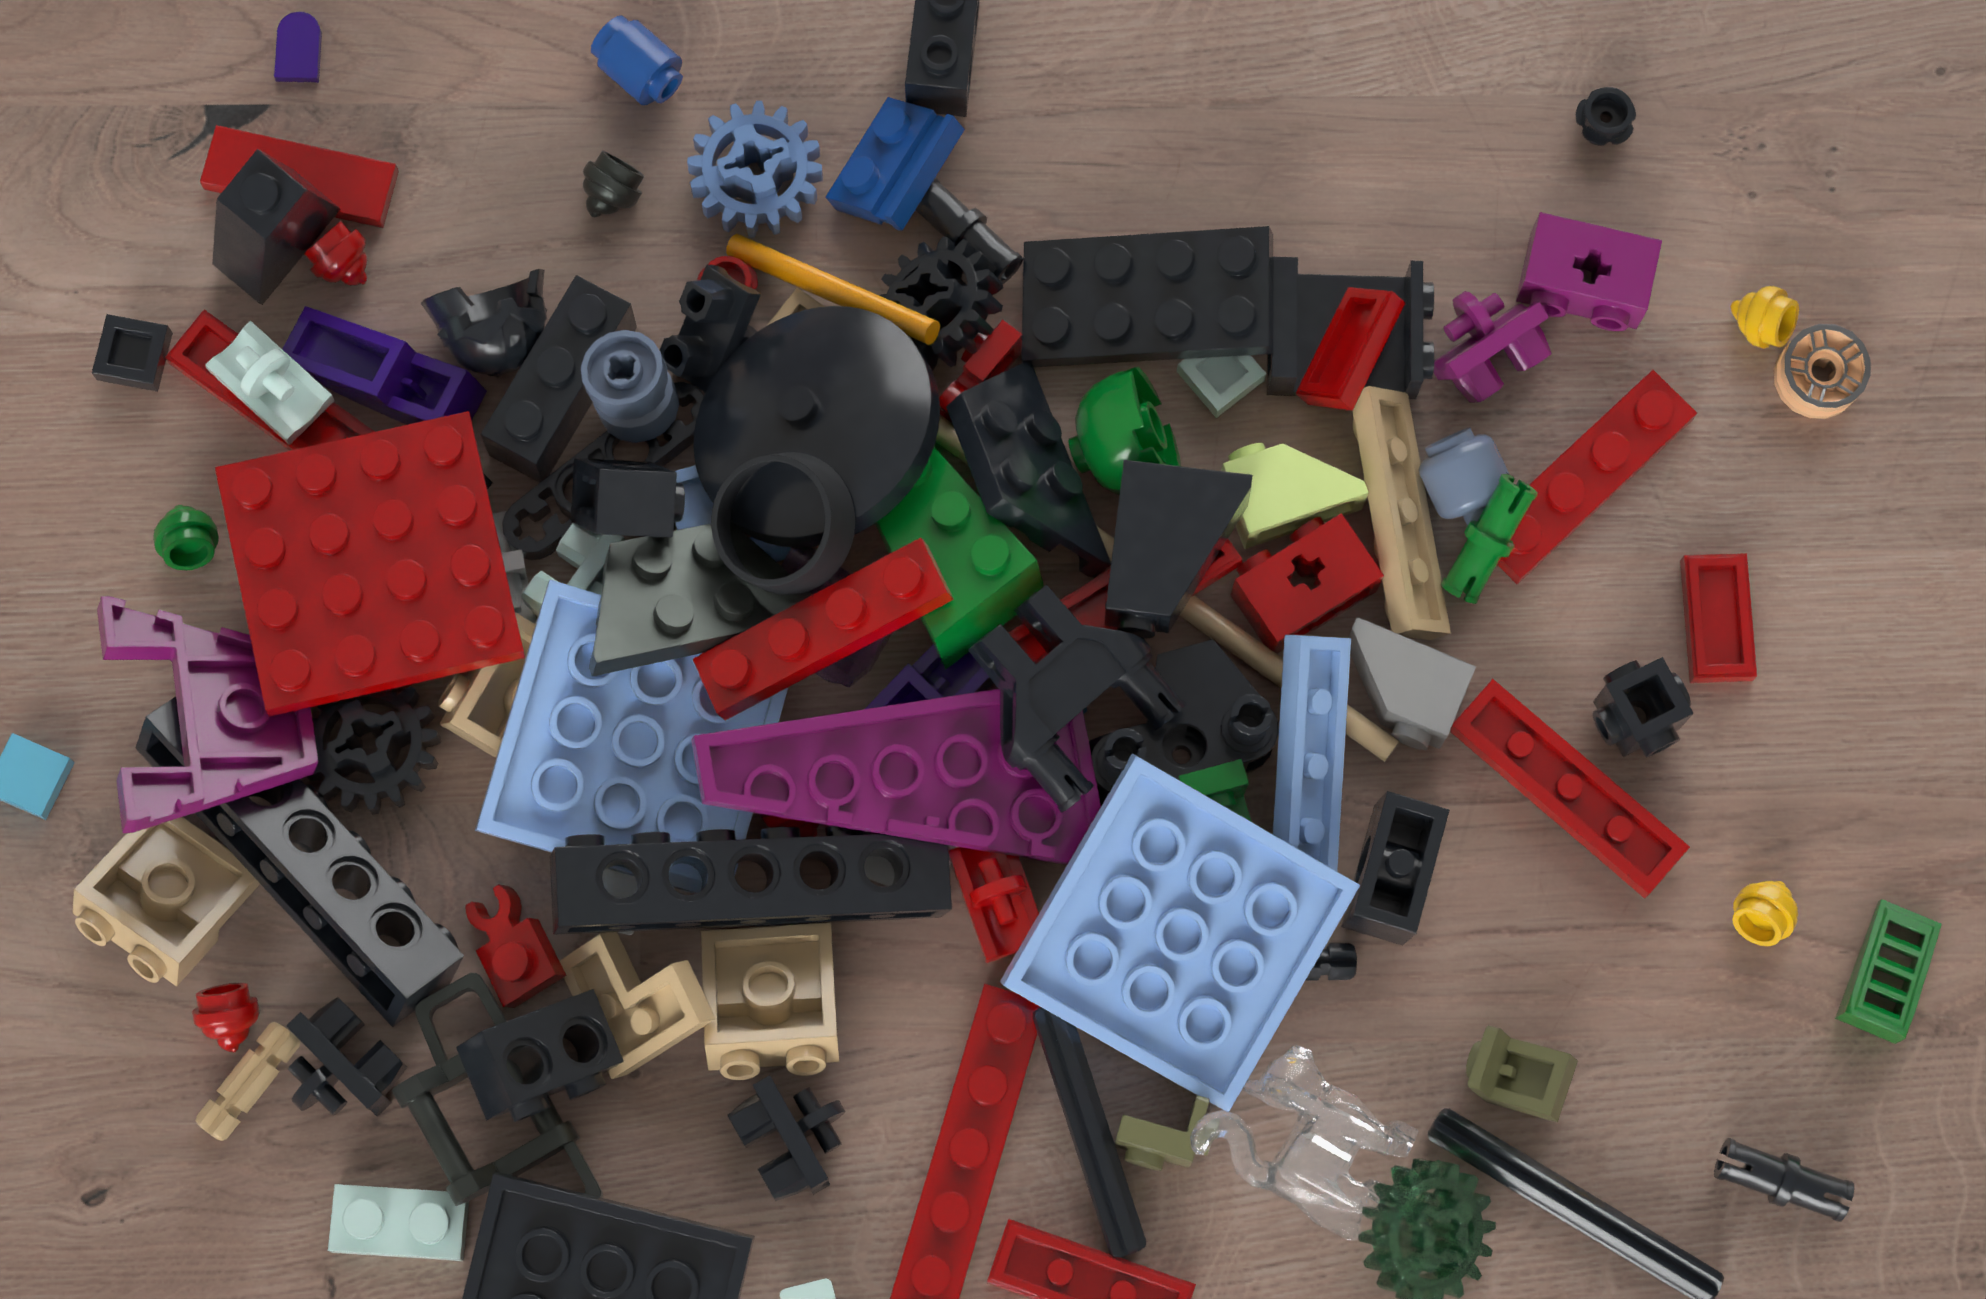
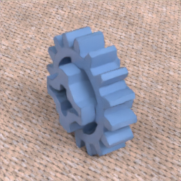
M762 101L755 102L752 114L743 115L740 107L736 103L730 105L731 120L724 123L720 118L712 115L708 118L712 133L711 137L695 134L693 138L695 150L700 154L690 156L687 159L689 174L697 176L690 181L693 198L706 197L702 203V209L707 219L717 215L719 212L723 213L722 225L724 231L730 232L739 221L745 223L748 237L755 238L758 225L763 223L768 224L769 229L774 235L779 234L780 218L786 215L790 220L799 223L802 220L799 202L815 204L817 201V190L811 183L823 181L822 164L813 162L820 157L819 143L817 140L805 141L808 136V126L804 120L796 122L792 126L788 125V110L786 107L781 106L771 117L765 115ZM762 135L772 137V138H774V139H776V140L773 141V140H771V139H769V138H766V137H764V136H762ZM733 142L734 144L728 155L718 159L724 148ZM757 163L764 173L753 176L751 169L746 166ZM793 179L789 188L778 197L777 193L782 183ZM738 197V198L743 199V200H745V201H747V202H749V203H751V204L743 203V202L737 201V200H735V199H733V198Z

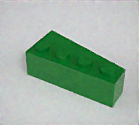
M935 447L924 471L911 491L894 509L875 523L889 554L922 538L929 546L954 600L920 617L945 670L969 652L968 649L985 634L1000 624L1003 626L1017 614L1014 610L1032 594L1044 587L1039 566L1034 556L1004 523L986 512L982 499Z

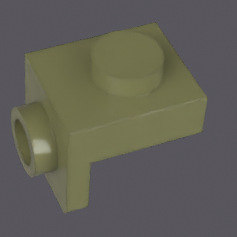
M1488 1025L1482 1040L1477 1041L1472 1046L1466 1064V1074L1469 1078L1468 1087L1487 1103L1558 1122L1578 1060L1569 1053L1511 1038L1501 1028Z
M1199 1095L1196 1096L1185 1132L1123 1114L1114 1142L1115 1147L1126 1150L1124 1161L1147 1169L1162 1171L1164 1161L1189 1168L1195 1153L1207 1156L1217 1123L1216 1117L1206 1115L1210 1099Z

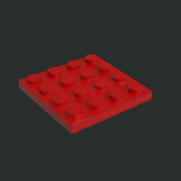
M469 411L215 467L264 706L269 717L526 658Z

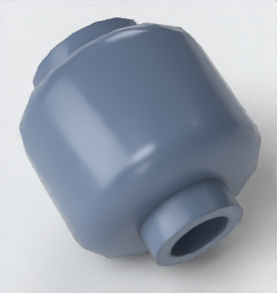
M1469 427L1427 446L1425 450L1428 457L1423 460L1419 467V475L1437 513L1445 519L1463 516L1467 526L1470 521H1478L1499 483L1498 480L1501 474L1510 475L1494 440L1485 434L1474 436Z

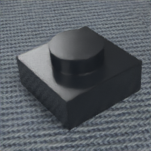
M106 314L92 369L93 376L97 381L158 392L166 362L165 356L168 354L173 335L168 325Z

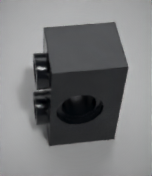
M1387 791L1373 807L1353 880L1360 887L1344 913L1341 927L1402 946L1417 934L1449 809Z

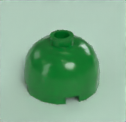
M1133 367L1110 375L1089 389L1081 398L1075 416L1077 435L1068 440L1069 449L1078 470L1082 474L1091 471L1102 487L1116 495H1120L1124 460L1181 466L1180 455L1171 425L1169 423L1163 426L1154 408L1162 405L1147 375L1139 367Z

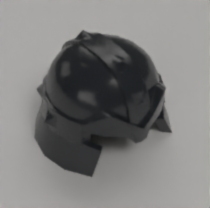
M536 269L530 271L529 277L524 280L471 296H467L461 287H454L424 299L421 305L435 323L438 330L437 335L442 340L444 347L449 349L460 365L469 371L499 378L504 373L516 371L522 366L545 327V321L547 320V309L545 308L543 297L545 270Z

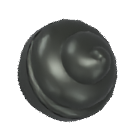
M601 151L595 162L588 161L583 170L585 176L583 188L588 195L586 207L591 217L596 218L601 214H614L619 208H631L642 194L638 187L645 176L628 163L608 152Z

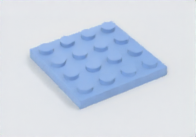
M549 580L475 831L551 853L554 847H565L566 837L586 834L603 835L605 845L631 844V835L644 832L670 833V842L696 841L697 832L729 829L735 831L736 840L745 839L753 812L702 804L691 739L694 735L778 723L788 688L725 721L716 713L693 662V658L700 654L592 676L589 665L594 647L597 628L596 618L601 595ZM680 863L670 867L669 881L673 888L694 894L700 892L702 879L699 872L693 866ZM738 863L735 866L734 875L736 874ZM622 866L608 868L634 876L630 870Z
M1132 753L1124 770L1120 773L1000 982L1008 989L1194 1094L1209 1098L1210 1103L1229 1113L1360 885Z

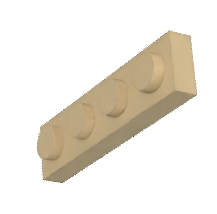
M1367 386L1363 388L1353 409V431L1358 440L1364 473L1363 481L1369 492L1367 499L1375 536L1374 551L1379 560L1380 570L1384 575L1382 581L1385 593V613L1390 622L1392 632L1406 638L1433 640L1451 634L1444 591L1441 586L1442 580L1425 486L1419 475L1421 463L1409 396L1405 392Z

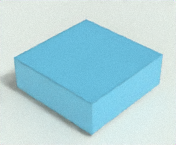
M12 733L0 756V800L46 820L75 762L67 756Z

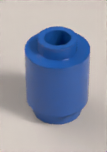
M622 15L616 16L602 27L592 42L591 53L598 59V68L641 105H648L654 101L657 103L665 102L676 92L682 82L683 76L679 73L682 67V58L638 20L629 21Z

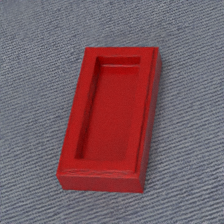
M1348 287L1297 389L1296 395L1308 405L1353 411L1405 302L1393 291Z
M1747 553L1684 555L1680 560L1689 682L1753 681L1757 677Z

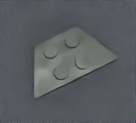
M730 522L731 538L735 552L749 573L760 579H779L790 575L744 532ZM711 524L673 531V537L645 536L610 543L604 565L603 588L598 605L597 628L589 670L592 676L704 653L813 594L809 591L794 595L775 594L763 590L737 576L726 566L717 552L713 541Z

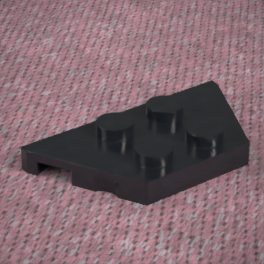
M1023 362L969 388L946 406L983 505L989 515L1010 528L1022 531L1029 540L1048 552L1052 551L1059 544L1073 551L1079 557V571L1088 577L1095 578L1111 565L1110 558L1082 491V480L1073 468L1061 438V427L1051 413L1032 363Z

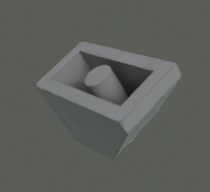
M1357 617L1348 638H1351L1350 655L1380 724L1392 729L1391 735L1406 746L1418 750H1427L1430 745L1440 749L1450 732L1476 666Z

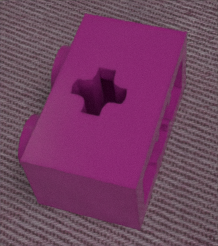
M1540 212L1530 233L1516 302L1529 305L1540 302L1549 317H1563L1566 313L1591 319V323L1594 326L1608 331H1624L1627 328L1637 329L1648 310L1662 240ZM1581 270L1592 272L1591 282L1594 284L1583 282L1584 275Z

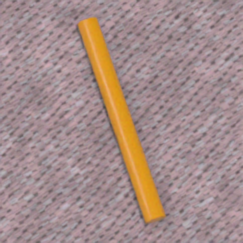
M740 234L733 235L728 241L726 247L727 256L736 257L755 269L839 306L864 309L878 314L894 323L911 338L930 345L939 334L940 323L923 314Z

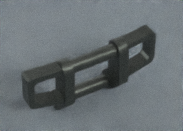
M469 973L417 1003L415 1015L436 1066L401 1082L392 1089V1092L401 1108L408 1107L451 1183L446 1187V1190L455 1206L489 1192L494 1173L501 1172L519 1176L564 1149L585 1185V1194L603 1198V1192L575 1143L580 1138L571 1121H562L549 1096L548 1100L551 1107L530 1117L540 1136L495 1162H491L476 1170L472 1168L433 1097L468 1078L459 1054L448 1060L432 1018L437 1009L467 992H475L480 997L495 1026L507 1020L485 981L477 973ZM507 1059L509 1074L515 1081L522 1084L523 1076L520 1068L515 1062Z

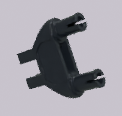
M1045 585L1014 610L1046 651L1041 657L1033 662L1001 624L985 634L968 651L1000 690V740L1003 757L1012 768L1017 767L1019 770H1022L1026 767L1057 804L1059 811L1063 813L1081 799L1080 795L1087 794L1094 785L1084 777L1056 743L1060 738L1057 734L1060 729L1110 686L1113 689L1120 686L1150 722V726L1154 731L1174 717L1173 714L1180 712L1187 703L1179 698L1150 663L1149 660L1153 657L1150 652L1152 647L1143 637L1118 630L1082 625L1053 591Z

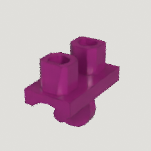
M1464 291L1453 299V307L1457 318L1445 325L1443 329L1452 342H1455L1467 333L1471 336L1434 360L1433 373L1438 380L1451 379L1457 389L1470 403L1484 401L1504 386L1503 381L1489 360L1490 357L1504 349L1517 371H1525L1552 354L1544 332L1539 326L1549 316L1540 302H1535L1529 307L1521 303L1492 321L1491 317L1505 308L1498 294L1493 293L1480 302L1473 294Z

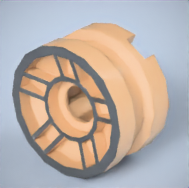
M1817 324L1803 329L1783 349L1774 367V384L1781 400L1792 411L1808 418L1826 419L1842 413L1864 392L1871 376V359L1864 343L1852 331L1836 324ZM1812 365L1822 368L1829 365L1833 369V372L1829 375V381L1821 382L1817 380L1812 374Z

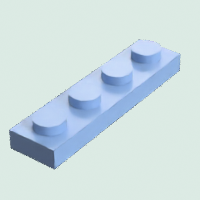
M1285 635L1273 835L1337 871L1351 638Z

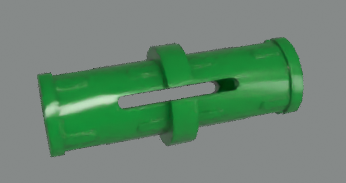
M1501 474L1498 480L1499 483L1478 521L1473 520L1469 522L1464 531L1468 539L1447 577H1444L1441 586L1457 598H1460L1462 592L1466 594L1464 601L1476 604L1478 602L1480 594L1500 558L1509 557L1514 548L1511 538L1531 502L1538 495L1534 488L1520 479L1515 485L1513 483L1515 478L1508 474Z

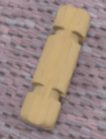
M272 1022L268 1024L256 1040L260 1044L254 1052L251 1049L246 1052L216 1090L220 1093L217 1100L214 1102L209 1099L196 1116L197 1124L215 1139L223 1141L230 1136L241 1122L237 1119V1116L241 1111L248 1113L280 1072L276 1067L281 1060L287 1063L299 1048L300 1040L280 1023Z

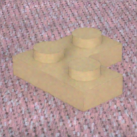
M617 932L599 934L560 960L567 975L564 979L572 996L591 989L595 991L624 1060L623 1063L608 1071L611 1079L630 1074L716 1019L688 960L672 963L641 983Z

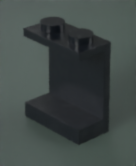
M1273 257V354H1267V395L1297 396V389L1347 288L1353 287L1393 291L1405 302L1364 388L1372 386L1405 392L1408 394L1409 399H1416L1424 379H1432L1434 372V343L1423 341V320H1432L1434 284L1433 282H1423V261L1411 260L1405 277L1298 274V257Z

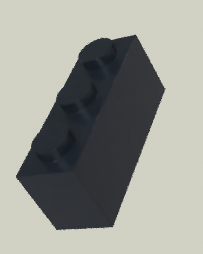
M578 275L574 277L480 434L490 457L539 483L550 475L593 403L582 382L581 365L584 355L597 339L610 332L636 330L637 325L631 303Z

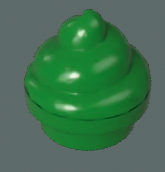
M177 505L159 521L154 529L153 540L156 552L169 567L187 571L203 567L212 560L215 548L219 542V535L212 518L205 512L196 510L191 506Z

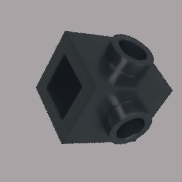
M1663 657L1643 667L1640 666L1637 660L1629 662L1603 678L1606 685L1593 701L1597 710L1593 711V719L1601 737L1608 745L1611 746L1616 743L1623 757L1642 749L1647 758L1680 741L1676 731L1694 713L1690 707L1691 700L1684 683L1676 673H1671ZM1632 706L1639 707L1645 712L1646 723L1642 724Z

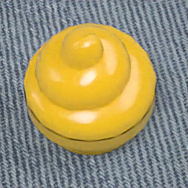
M1772 285L1762 287L1756 293H1747L1741 300L1732 302L1730 306L1732 315L1738 321L1740 331L1753 346L1762 349L1770 345L1779 348L1783 347L1792 336L1799 316L1798 301L1788 298L1786 290Z
M1782 881L1751 883L1740 890L1733 902V925L1742 937L1760 946L1776 945L1781 939L1789 937L1797 925V904L1792 898L1791 891Z

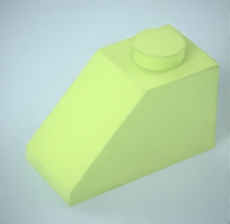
M1254 443L1239 448L1228 456L1229 461L1223 463L1221 471L1253 475L1248 507L1236 524L1244 549L1291 534L1303 524L1321 516L1324 522H1327L1341 513L1345 516L1360 511L1369 493L1363 480L1283 443L1265 449L1263 443Z

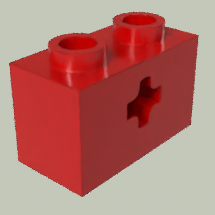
M1342 513L1326 523L1321 516L1308 521L1290 535L1291 545L1273 556L1268 549L1260 551L1243 562L1236 570L1240 576L1235 579L1230 595L1262 643L1276 654L1284 650L1285 635L1306 636L1377 592L1382 582L1383 573ZM1295 570L1301 577L1314 574L1316 579L1311 590L1305 583L1298 584L1295 587L1292 586L1290 582Z

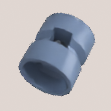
M629 330L610 332L597 339L584 355L581 375L585 389L607 431L620 440L638 443L656 438L664 433L674 422L679 408L678 392L667 371L668 368L662 354L654 341L640 332Z

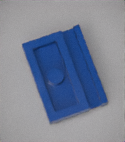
M887 97L825 198L839 212L881 225L883 222H886L895 229L903 231L965 129L953 115L946 114L945 117L937 115L932 109Z

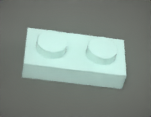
M335 1184L328 1251L345 1254L463 1261L469 1201L455 1206L447 1191Z

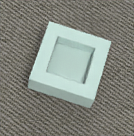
M1251 355L1184 359L1178 364L1176 371L1216 418L1264 382L1266 372Z

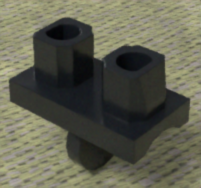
M706 265L701 280L688 281L679 300L681 312L686 315L679 334L664 338L659 351L668 370L676 376L686 379L706 393L711 381L723 363L740 345L757 333L749 323L761 294L734 280L722 267Z
M339 997L320 1008L310 1018H307L300 1012L286 1025L324 1064L316 1070L303 1056H300L289 1066L288 1070L302 1083L292 1097V1102L303 1111L319 1101L332 1115H336L347 1104V1101L333 1087L340 1080L369 1111L371 1110L378 1117L392 1103L385 1094L394 1087L407 1066L381 1040L355 1065L339 1050L365 1025Z
M770 1075L753 1084L756 1094L744 1100L727 1116L745 1148L776 1130L787 1147L788 1151L758 1168L774 1200L778 1201L796 1195L807 1188H810L814 1195L830 1186L829 1179L807 1142L806 1137L814 1134L825 1154L842 1145L831 1123L839 1119L846 1112L841 1102L836 1100L821 1107L811 1088L808 1087L793 1096L804 1116L796 1122Z

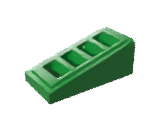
M1883 899L1879 900L1835 1019L1895 1044L1906 1039L1942 924ZM1888 922L1920 934L1917 946L1885 933ZM1881 946L1912 958L1909 968L1879 956ZM1877 969L1904 980L1901 990L1872 979L1873 970ZM1867 991L1895 1002L1893 1012L1864 1001Z

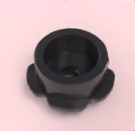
M1613 87L1600 88L1592 91L1587 100L1584 99L1578 104L1575 120L1579 126H1582V135L1590 143L1597 146H1604L1608 142L1618 145L1625 142L1633 133L1634 128L1631 124L1636 119V110L1629 96L1623 91ZM1600 115H1610L1611 121L1608 123L1603 122L1600 119Z

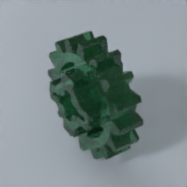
M1414 1158L1411 1168L1398 1165L1391 1168L1394 1182L1392 1186L1378 1182L1373 1186L1376 1195L1380 1199L1377 1208L1364 1206L1361 1212L1366 1218L1373 1220L1372 1229L1358 1234L1360 1242L1371 1244L1374 1250L1363 1261L1365 1268L1380 1271L1381 1273L1376 1284L1382 1289L1396 1292L1395 1298L1443 1299L1444 1294L1460 1298L1464 1295L1461 1281L1463 1277L1477 1281L1482 1277L1479 1268L1475 1265V1261L1478 1256H1492L1493 1250L1488 1245L1482 1243L1483 1234L1496 1229V1222L1482 1219L1481 1212L1489 1206L1491 1199L1487 1195L1474 1193L1479 1179L1475 1175L1459 1172L1460 1165L1440 1160L1431 1161ZM1435 1189L1433 1193L1427 1192L1428 1190Z

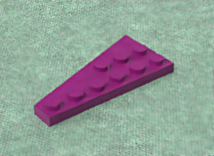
M999 689L694 735L691 739L702 804L1067 865L1101 808L1083 710L1057 732L1060 738L1056 743L1084 777L1092 782L1094 787L1087 794L1080 795L1081 799L1061 813L1057 808V804L1026 767L1022 770H1019L1017 767L1012 768L1003 757L1000 740Z

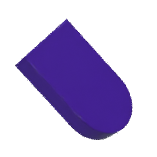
M293 12L286 15L280 21L276 39L274 71L276 82L319 83L322 32L317 20L312 15L305 12Z

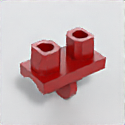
M964 847L948 850L954 874L986 963L1017 953L1039 915L1019 856Z

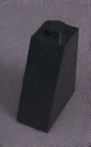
M257 149L217 198L212 265L259 304L263 305L341 208L294 169Z
M1124 460L1104 626L1117 627L1118 631L1135 634L1144 639L1153 638L1156 632L1169 633L1248 507L1253 475Z

